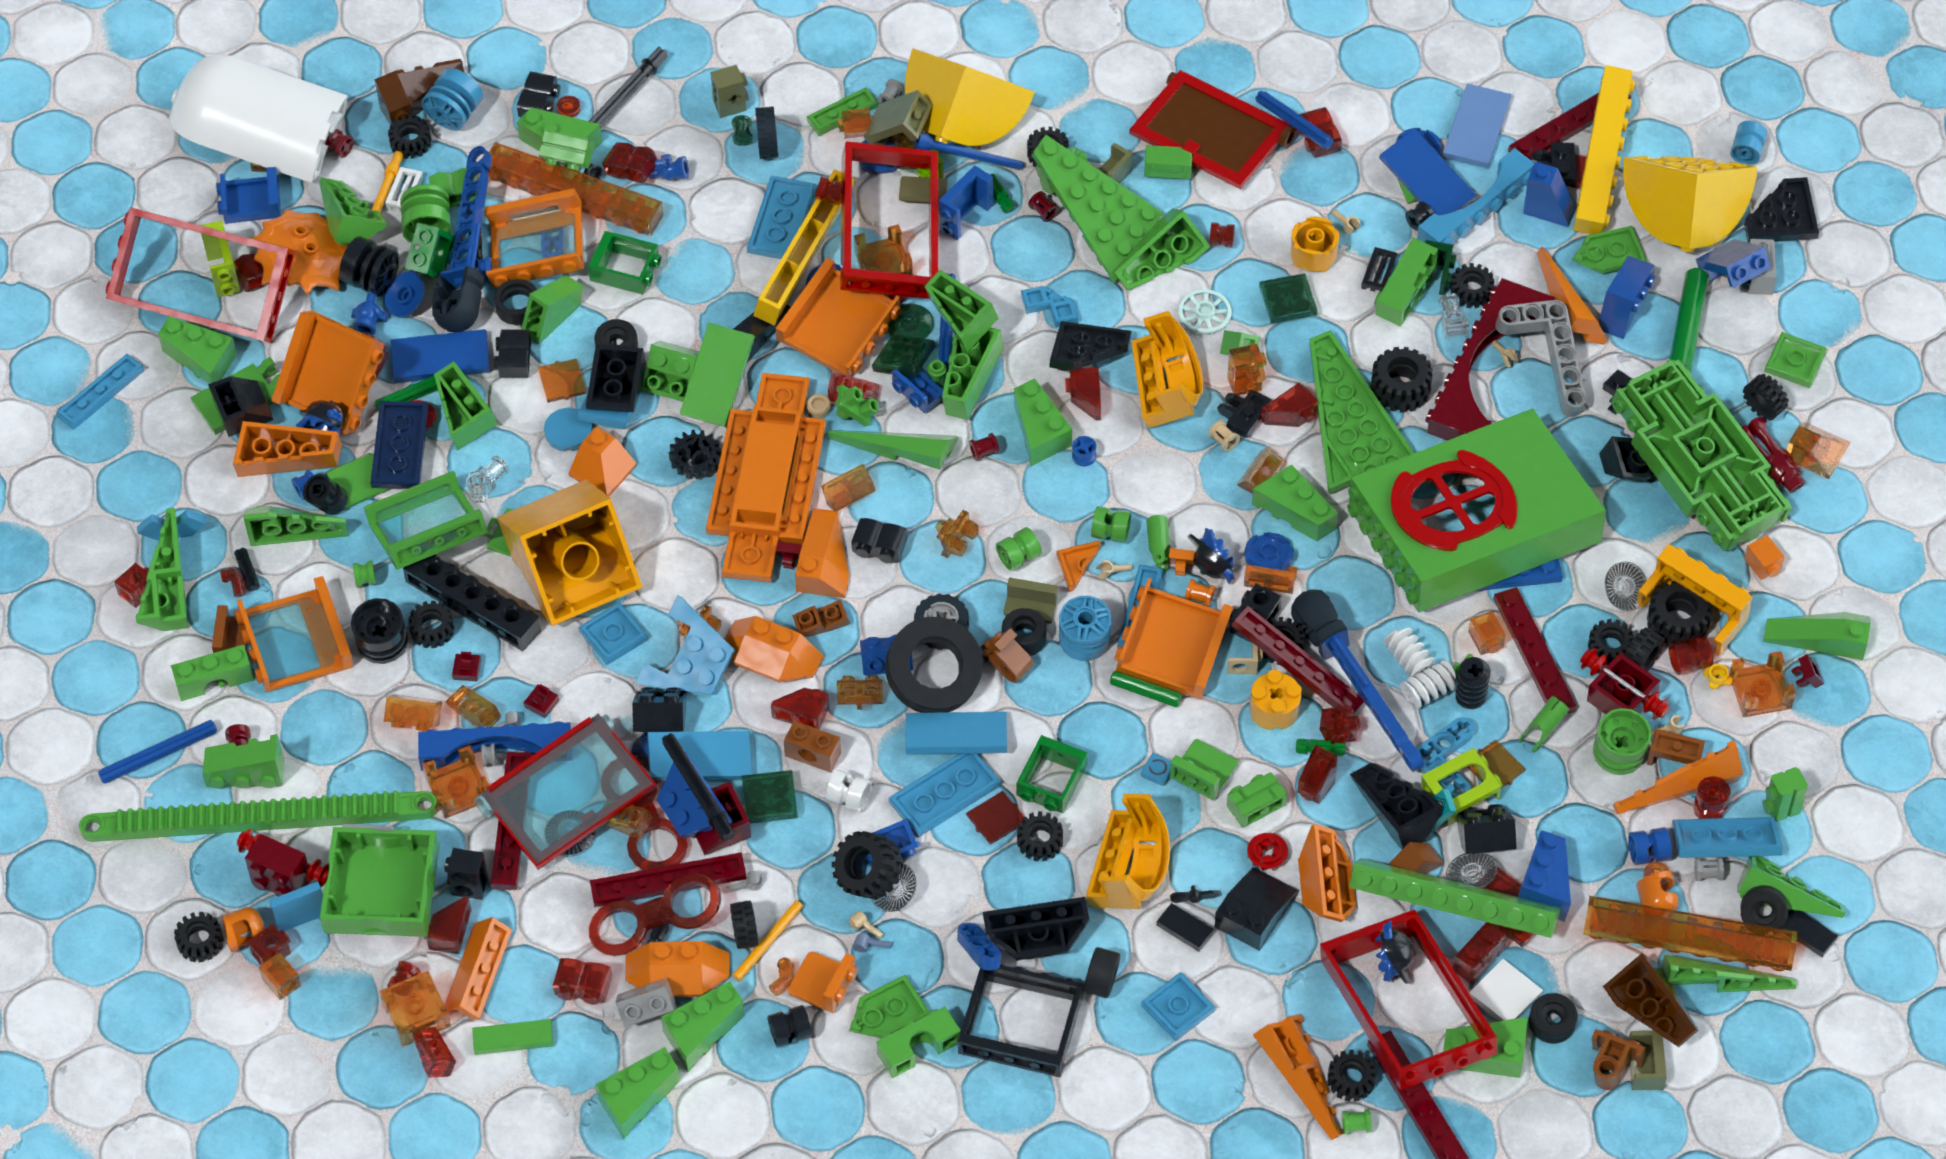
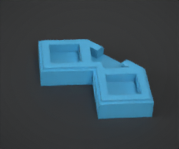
M1045 286L1021 290V298L1026 314L1050 309L1055 328L1060 326L1061 321L1079 323L1073 299L1052 292V289Z
M185 510L177 517L179 538L193 536L207 525L206 517ZM151 514L137 526V533L158 541L165 519Z

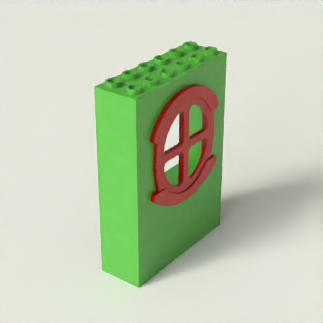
M1533 408L1351 477L1350 488L1348 489L1350 497L1349 504L1347 505L1350 516L1352 518L1355 517L1362 534L1368 536L1373 550L1382 557L1384 567L1387 570L1390 569L1394 575L1395 583L1398 587H1402L1407 601L1410 605H1414L1418 613L1602 542L1606 513L1603 505ZM1452 473H1463L1481 479L1484 485L1460 495H1454L1442 477ZM1433 481L1445 500L1420 510H1414L1410 504L1413 493L1419 486ZM1486 494H1492L1495 498L1493 511L1482 523L1474 524L1461 504ZM1451 509L1465 529L1451 532L1440 531L1424 525L1421 519Z

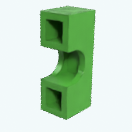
M244 645L171 665L181 701L205 695V686L214 680H226L230 687L254 681Z
M946 1007L939 1010L934 1009L916 1022L910 1021L902 1029L883 1035L876 1042L877 1055L891 1077L894 1078L915 1067V1054L912 1048L916 1044L928 1043L934 1047L939 1055L958 1045L961 1030Z

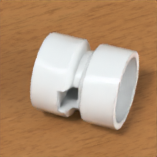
M837 769L828 784L826 800L838 805L845 803L847 808L861 812L869 798L872 783L858 776L852 779L850 773Z

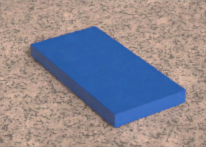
M1415 128L1379 156V159L1419 202L1427 203L1438 216L1461 210L1477 196Z
M486 329L391 339L394 383L424 380L433 376L453 361L464 375L490 372Z

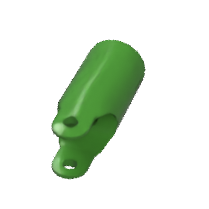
M1153 515L1146 520L1148 547L1153 555L1156 567L1163 569V572H1165L1169 568L1168 559L1170 552L1168 518L1164 515Z
M1551 696L1522 733L1519 743L1531 731H1542L1540 740L1532 749L1533 753L1536 752L1570 709L1559 699Z

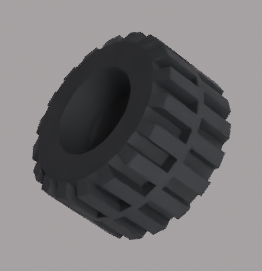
M1393 347L1392 351L1389 349L1385 350L1384 355L1380 354L1377 357V361H1374L1371 390L1377 399L1381 401V405L1384 408L1388 406L1390 411L1394 412L1395 409L1400 410V412H1405L1406 409L1413 411L1415 406L1420 408L1423 406L1424 401L1427 402L1431 393L1433 369L1431 368V362L1429 360L1426 361L1424 354L1419 355L1418 350L1413 349L1411 351L1409 347H1404V349ZM1406 377L1412 381L1398 382L1392 378Z
M1671 581V585L1664 583L1661 589L1657 588L1654 595L1650 599L1647 627L1664 637L1667 647L1672 648V645L1677 646V649H1682L1686 645L1687 648L1693 647V643L1699 644L1702 638H1705L1707 635L1713 606L1676 581ZM1674 610L1683 611L1690 618H1676L1669 614V612Z
M857 831L853 832V836L847 835L844 837L845 842L840 841L837 845L839 850L834 851L833 854L836 858L835 862H832V867L835 868L832 874L834 878L838 879L837 885L842 887L846 893L870 899L886 896V892H891L894 889L892 885L898 884L900 880L897 878L898 874H902L903 868H900V864L903 863V859L898 856L900 853L899 848L895 847V843L888 839V837L871 832ZM871 853L873 860L872 868L868 875L864 877L862 864L865 857Z

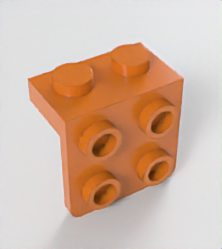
M815 952L807 953L788 988V994L834 1014L838 1004L843 1002L850 982L852 983L857 976L858 968H856L855 956L845 953L840 963Z

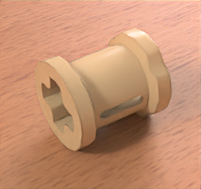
M1223 420L1213 424L1208 432V436L1218 441L1225 452L1234 449L1240 441V436L1226 427V422Z

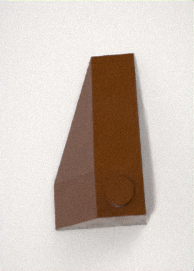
M461 58L438 62L433 67L425 69L423 66H417L414 71L404 72L403 69L395 70L375 79L380 110L389 124L395 125L394 120L398 119L401 121V116L404 115L405 119H408L409 115H413L414 118L423 111L422 99L429 89L434 86V82L445 69L453 68L464 72Z
M1643 953L1603 986L1617 1007L1677 1047H1680L1699 1031L1663 971L1654 960Z

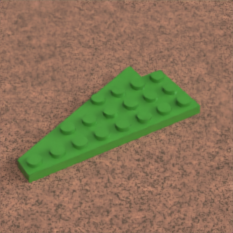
M1329 330L1310 338L1309 347L1327 489L1329 494L1350 486L1351 477L1411 455L1414 452L1332 331Z

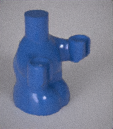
M664 154L660 160L655 161L656 169L648 171L650 179L661 178L672 181L675 178L682 180L689 178L686 156H681L672 162V156Z
M368 293L366 301L354 308L351 318L356 319L353 329L366 335H374L376 321L387 323L389 316L387 312L382 311L375 304L377 296L374 293Z

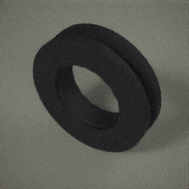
M942 617L920 618L906 625L894 638L885 662L887 681L895 696L907 707L920 713L951 712L961 707L974 693L983 671L982 653L973 635L959 623ZM925 643H938L947 647L958 661L959 673L956 680L951 685L941 689L929 688L920 684L913 677L910 670L909 658L911 653L918 646Z

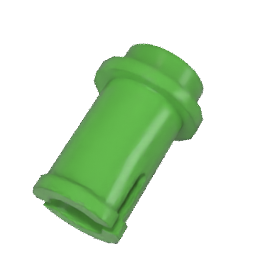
M934 360L928 365L927 370L930 378L936 384L940 382V387L942 388L945 384L946 365L940 360Z

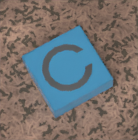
M1152 753L1141 771V777L1164 786L1170 776L1171 760Z

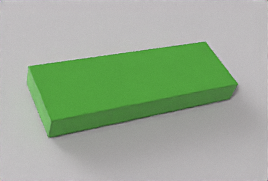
M865 87L808 115L807 122L817 135L821 136L876 109L878 102Z
M551 1019L472 1028L475 1055L553 1046Z

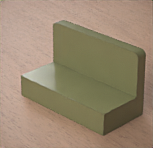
M1009 577L1007 599L1003 614L1006 616L1013 610L1028 608L1037 611L1044 618L1045 623H1052L1058 600V586Z

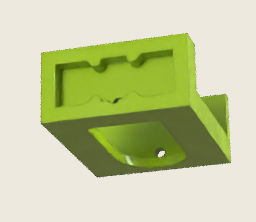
M222 220L200 225L225 232ZM201 234L208 261L224 259V263L209 266L217 298L241 292L228 240Z
M1474 748L1421 775V788L1433 797L1443 789L1438 781L1466 766L1473 765L1483 779V782L1478 786L1453 798L1457 812L1445 821L1447 826L1457 822L1458 813L1491 795H1494L1497 800L1500 799L1502 787L1500 778L1497 774L1491 773L1488 769L1489 765L1486 758L1482 754L1479 755Z

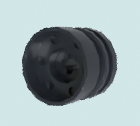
M362 236L356 237L350 242L343 254L339 268L340 280L355 288L361 287L365 292L374 293L377 297L383 296L388 285L397 275L400 261L399 253L394 249H388L384 245L377 246L374 241Z
M382 598L367 600L356 608L352 614L351 627L358 651L363 658L378 664L389 663L399 658L404 653L408 644V634L400 608L394 602Z

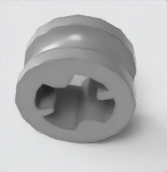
M491 743L490 746L482 744L483 767H487V764L496 766L495 744Z

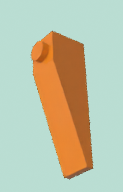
M813 508L795 573L796 592L845 598L849 572L838 511Z

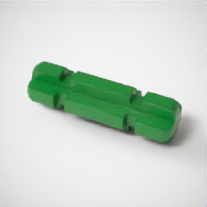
M991 174L993 176V197L1001 205L1000 208L1004 213L1013 211L1014 202L1011 198H1008L1009 195L1003 185L998 182V177L995 174Z
M1297 739L1296 753L1306 754L1307 751L1315 755H1330V753H1334V756H1344L1346 745L1344 741L1331 743V740L1311 739V742H1308L1307 739Z

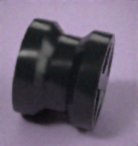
M1419 202L1415 209H1410L1405 213V217L1411 228L1418 231V226L1433 215L1434 212L1427 203Z

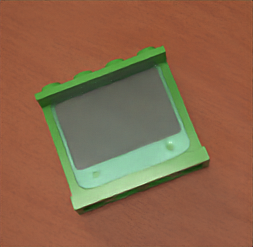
M454 471L363 506L371 530L396 570L488 533L480 509H473L461 491Z

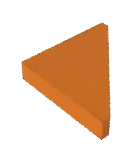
M1100 540L1056 551V556L1069 592L1075 589L1100 550Z

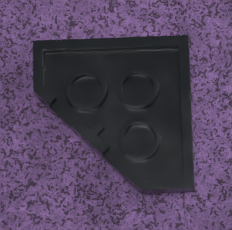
M1807 177L1783 179L1778 184V188L1772 194L1770 193L1759 204V207L1745 218L1744 228L1748 243H1750V239H1769L1774 241L1818 239L1819 229Z
M1061 321L1050 357L1049 368L1061 371H1074L1128 352L1132 331Z

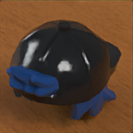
M318 400L312 402L306 410L299 411V414L304 418L296 424V427L336 431L340 434V430H343L344 415L341 408L335 405V402L331 400L330 402Z
M1205 528L1203 538H1200V540L1192 534L1187 536L1197 547L1194 554V563L1200 570V573L1211 578L1225 577L1228 584H1230L1231 580L1235 579L1232 573L1234 571V558H1227L1230 550L1223 549V539H1216L1213 529Z
M1392 921L1383 924V930L1380 931L1379 936L1375 939L1376 942H1382L1381 952L1376 954L1377 958L1382 959L1378 969L1385 972L1383 976V981L1391 982L1395 975H1399L1405 984H1410L1411 976L1408 967L1414 962L1416 956L1413 946L1414 942L1409 939L1406 933L1392 929Z

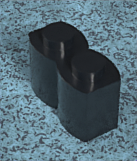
M529 72L517 103L518 117H522L531 107L553 112V101L559 97L561 90L557 76Z
M501 329L500 337H496L495 342L496 351H499V354L494 356V370H498L499 378H528L531 354L530 329Z
M860 518L851 541L852 552L862 558L877 557L884 563L899 562L908 539L907 529L896 524H883L874 519Z

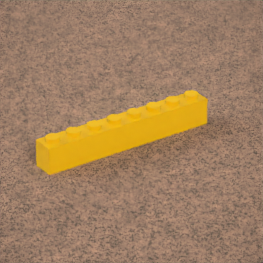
M1605 65L1574 219V231L1596 234L1602 232L1603 227H1608L1610 214H1606L1607 208L1611 209L1614 195L1610 194V190L1615 189L1617 176L1613 174L1614 170L1619 169L1621 156H1617V153L1622 151L1625 137H1621V132L1626 131L1628 118H1624L1625 113H1629L1632 99H1628V95L1633 94L1635 81L1631 80L1632 70Z
M836 169L832 171L759 296L753 316L774 326L777 323L841 212L842 172ZM852 177V187H853V184H854V181H855V178H853V177Z

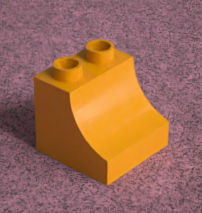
M587 479L497 517L513 562L518 566L529 584L544 619L552 626L643 588L611 498Z

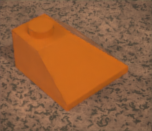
M595 427L582 441L568 474L578 482L587 479L609 497L634 470L637 463L615 437Z

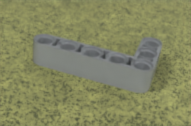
M1551 300L1504 306L1500 310L1495 322L1497 331L1503 335L1545 332L1561 411L1568 417L1579 415L1586 401V394L1566 305L1562 301ZM1550 313H1557L1559 317H1553ZM1527 315L1534 316L1536 320L1529 319ZM1503 318L1511 319L1512 323L1505 322ZM1555 334L1562 335L1564 339H1558ZM1559 356H1565L1569 361H1563ZM1564 378H1570L1573 383L1566 382ZM1568 400H1575L1578 405H1573Z

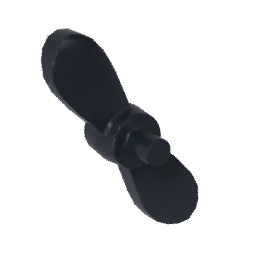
M1193 885L1189 892L1172 893L1170 900L1173 903L1188 900L1191 903H1197L1200 899L1216 898L1219 896V892L1215 890L1199 892L1196 886Z

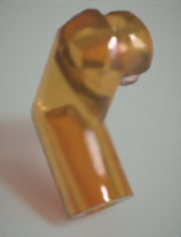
M787 957L781 958L778 961L779 978L769 985L770 991L775 996L788 988L795 977V966Z

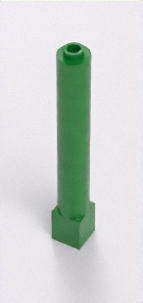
M1701 268L1689 269L1685 273L1669 359L1674 361L1679 359L1689 369L1690 373L1692 372L1709 280L1708 273Z

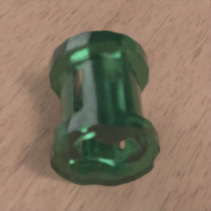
M746 115L734 117L731 122L734 128L733 143L738 146L751 144L753 142V136L750 132L752 119Z

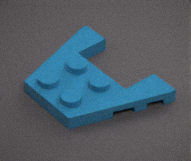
M677 595L668 616L691 628L668 674L644 663L635 683L659 688L678 687L682 691L713 695L735 649L683 597Z

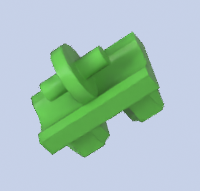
M843 384L837 386L838 398L835 402L837 416L843 420L851 417L863 426L870 425L871 416L878 411V401L873 398L863 399L862 391L856 386L850 389Z

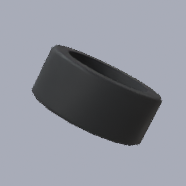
M513 279L502 283L497 288L494 295L497 315L502 321L511 325L523 324L526 307L518 310L508 309L503 305V302L513 295L529 297L530 293L537 290L534 284L527 280Z

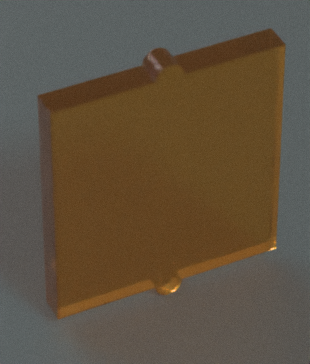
M576 358L562 362L555 361L554 364L538 367L547 403L562 399L569 400L571 397L586 394Z
M1496 739L1485 748L1478 749L1477 751L1479 755L1482 754L1486 758L1489 765L1488 769L1491 773L1497 774L1502 783L1501 789L1506 785H1512L1513 780L1526 770ZM1473 765L1466 766L1481 782L1484 781Z

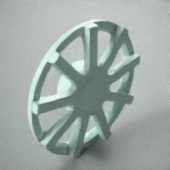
M1202 289L1193 291L1182 299L1179 304L1178 315L1181 324L1191 330L1192 333L1213 335L1215 332L1228 326L1232 309L1229 301L1222 294L1213 290ZM1204 293V301L1198 302L1194 295ZM1209 294L1219 297L1213 304L1208 301ZM1189 298L1196 308L1184 306V303ZM1223 301L1225 302L1226 309L1215 310V307ZM1182 311L1195 314L1184 318ZM1227 314L1225 320H1222L1216 317L1215 315ZM1198 319L1195 326L1188 323L1189 321ZM1210 320H1213L1219 323L1220 325L1212 327ZM1203 321L1206 322L1208 329L1199 328Z

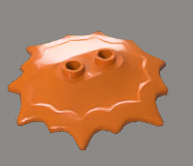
M287 209L280 217L264 221L262 223L263 231L250 238L296 251L287 286L300 285L305 294H310L316 286L329 287L339 291V268L348 245L338 244L329 232L327 219L318 213H299ZM258 249L254 260L263 266L261 283L265 285L270 283L277 253Z

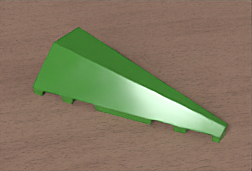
M829 430L828 439L892 460H896L897 456L939 470L946 457H950L958 441V436L849 430Z
M175 508L166 509L165 521L160 530L158 545L155 547L146 579L147 584L140 600L139 612L136 614V622L138 624L161 631L189 628Z
M1664 955L1661 966L1671 985L1716 983L1717 993L1796 989L1797 986L1795 978L1669 955Z

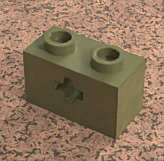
M737 65L710 72L713 103L720 118L747 111L746 101L749 100L745 86H748L744 72L740 73Z

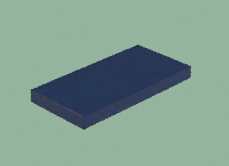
M380 401L371 488L408 489L421 484L429 410L428 402Z

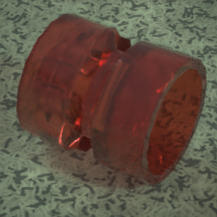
M1705 635L1691 638L1688 643L1683 640L1669 644L1670 662L1677 675L1692 672L1694 667L1697 670L1711 667L1714 663L1712 648Z
M1715 776L1706 777L1700 781L1693 804V811L1699 819H1717L1725 816L1730 798L1728 783L1724 779Z

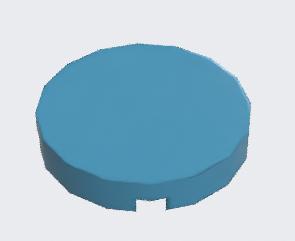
M569 407L558 409L546 419L544 433L546 441L551 447L559 451H565V449L578 450L582 441L592 432L591 423L578 420L579 409Z

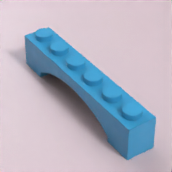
M1514 148L1499 160L1498 177L1492 187L1481 198L1469 206L1449 214L1438 216L1434 213L1418 226L1417 239L1422 242L1429 240L1454 245L1458 239L1466 237L1474 226L1482 224L1491 212L1499 210L1507 199L1515 197L1518 190L1523 186H1527L1528 177L1534 162Z

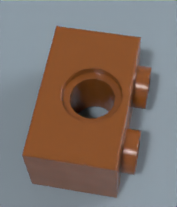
M793 721L784 739L785 757L831 773L841 754L840 737Z

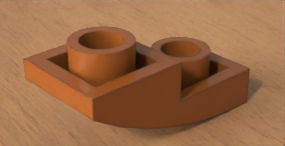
M841 600L817 609L814 605L792 615L798 633H801L804 637L829 632L850 624Z

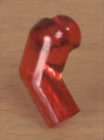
M234 567L222 569L220 571L221 579L223 582L231 581L234 597L245 596L246 591L242 574Z

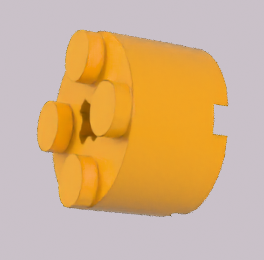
M1313 216L1306 218V221L1301 223L1299 221L1295 224L1292 230L1290 249L1295 267L1308 271L1327 272L1330 266L1334 264L1338 255L1339 232L1332 226L1333 223L1323 217Z
M1270 670L1268 673L1257 678L1251 688L1249 705L1253 721L1258 726L1267 730H1273V728H1281L1282 730L1293 725L1299 716L1301 686L1295 679L1278 670Z

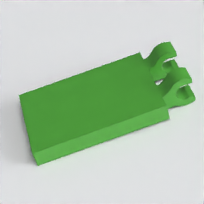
M271 357L264 359L258 368L253 363L231 375L258 381L268 406L275 403L271 399L280 374L276 375L269 384L265 380L267 377L277 373L274 367L276 364ZM209 387L190 397L193 405L215 435L225 430Z

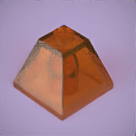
M1804 422L1794 432L1788 443L1787 451L1793 457L1796 465L1830 479L1850 441Z

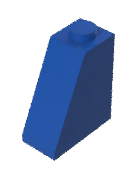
M1535 162L1528 177L1523 214L1568 227L1575 211V205L1558 168Z

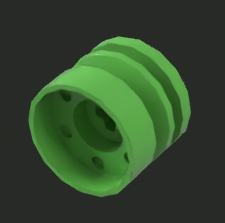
M429 184L416 185L408 188L400 198L402 233L408 242L412 243L417 222L440 228L451 234L449 195L443 188Z
M1620 708L1611 710L1604 715L1598 725L1593 743V755L1597 764L1603 770L1616 775L1630 774L1640 768L1645 760L1651 741V728L1648 721L1640 713L1632 709Z

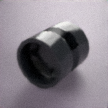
M317 474L309 478L304 485L303 496L305 500L326 514L335 515L345 508L348 501L347 491L328 477Z
M803 1005L788 1009L787 1014L781 1011L767 1016L771 1035L777 1048L791 1044L794 1038L797 1041L813 1037L810 1021Z

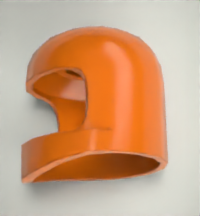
M1671 871L1651 874L1642 878L1636 884L1642 909L1650 917H1667L1674 913L1678 907V896L1675 893L1667 892L1675 884ZM1661 879H1668L1667 883L1661 887Z
M245 907L221 915L227 935V943L231 952L239 950L241 946L251 943L255 944L263 938L265 927L263 919L256 909ZM249 931L252 932V936H241Z

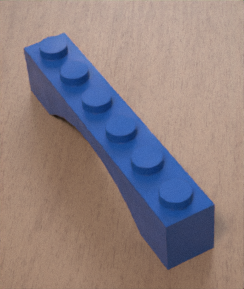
M557 721L551 724L530 723L519 726L503 725L502 727L480 726L471 729L453 728L440 731L430 729L418 732L421 771L447 769L468 755L481 752L482 744L490 746L491 743H494L495 749H513L532 752V755H534L571 730L570 722ZM573 749L554 762L573 761Z

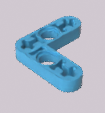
M1465 717L1457 718L1418 746L1416 749L1420 755L1426 757L1430 754L1429 760L1423 759L1424 767L1418 770L1425 774L1446 763L1445 759L1473 738V722ZM1458 728H1460V729H1462V730L1466 728V729H1467V733L1464 732V731H1461V732L1458 733ZM1444 739L1449 741L1451 746L1441 748L1437 745V742ZM1458 772L1438 781L1443 789L1450 790L1452 798L1461 795L1460 792L1454 793L1455 788L1458 791L1463 789L1464 792L1471 789L1470 784Z

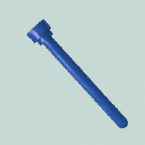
M922 132L919 138L915 140V149L929 151L933 149L1021 170L1024 167V163L1020 160L957 145L945 144L933 140V137H929V134Z

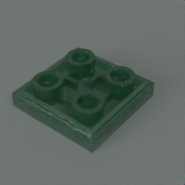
M1305 273L1259 282L1260 292L1271 324L1317 315V307Z
M892 334L871 365L873 372L892 374V371L897 369L902 375L915 378L936 347L935 341L922 337Z
M792 770L742 776L745 810L750 823L798 818Z

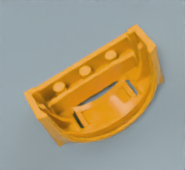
M1169 311L1143 318L1144 326L1150 335L1131 341L1142 418L1149 428L1194 415L1193 407L1198 404L1203 392V375L1194 346L1183 327ZM1179 355L1183 356L1181 358L1166 362L1167 359L1176 358ZM1163 366H1164L1165 373H1166V378H1167V383H1168V389H1166V387H1165Z
M1668 544L1657 557L1656 570L1639 589L1637 604L1644 608L1650 602L1657 588L1661 589L1664 583L1671 585V581H1676L1727 614L1728 622L1713 639L1717 643L1713 654L1720 656L1748 621L1752 596L1743 587H1737L1729 582L1724 575L1716 574L1710 570L1702 561L1689 557L1683 549L1675 548Z
M1124 793L1122 802L1127 810H1111L1085 896L1092 908L1140 909L1141 902L1150 899L1162 884L1169 865L1170 840L1164 817L1150 794ZM1140 841L1155 842L1156 844L1152 845L1138 843ZM1134 848L1132 865L1129 874L1125 875L1130 855Z

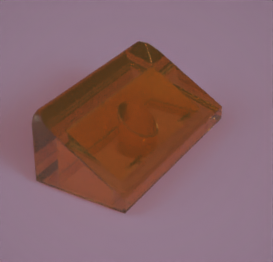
M1268 446L1258 453L1237 485L1253 494V488L1279 473L1286 462Z
M864 464L821 486L827 505L835 512L876 491L875 485Z

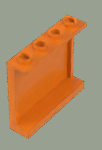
M827 257L776 327V340L849 380L853 373L857 374L860 371L866 355L870 356L878 338L885 336L891 320H896L901 312L900 297L896 296L894 300H891L882 294L840 290V271L835 269V261Z
M313 310L300 312L271 401L277 404L287 403L300 410H306L314 401L324 400L330 402L331 400L341 408L344 415V427L341 434L355 433L361 424L360 417L368 403V393L370 387L375 382V372L383 358L385 344Z
M1148 578L1145 587L1140 586L1136 597V600L1140 601L1138 607L1134 605L1129 616V620H1132L1131 627L1125 626L1121 640L1125 641L1124 646H1118L1114 657V660L1118 661L1116 671L1201 700L1233 606L1224 604L1222 610L1219 611L1151 588L1152 579Z

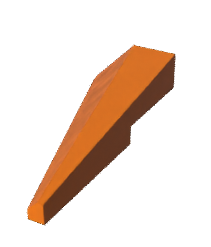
M1540 247L1537 256L1550 296L1555 297V300L1562 301L1566 305L1572 332L1582 333L1586 342L1605 345L1607 339L1598 321L1544 247Z
M1730 741L1727 743L1726 748L1715 753L1712 751L1706 754V757L1691 764L1689 763L1655 781L1654 786L1643 791L1640 789L1634 792V795L1615 802L1612 806L1617 815L1738 782L1743 775V770L1735 741Z
M1302 1014L1288 1016L1281 1022L1267 1024L1253 1034L1255 1039L1329 1138L1333 1140L1343 1135V1131L1338 1128L1333 1118L1337 1114L1336 1110L1332 1106L1329 1107L1326 1098L1329 1090L1317 1057H1314L1309 1049L1310 1036L1304 1035L1301 1023L1304 1021Z

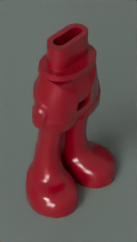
M1763 417L1754 418L1750 421L1748 427L1743 425L1742 429L1771 465L1767 474L1768 477L1778 483L1781 488L1785 487L1790 493L1795 492L1805 484V481L1800 477L1801 472L1797 469L1793 457L1786 449H1780L1767 431V421ZM1755 438L1760 439V441L1765 445V447L1770 452V455L1761 447V445L1756 441Z

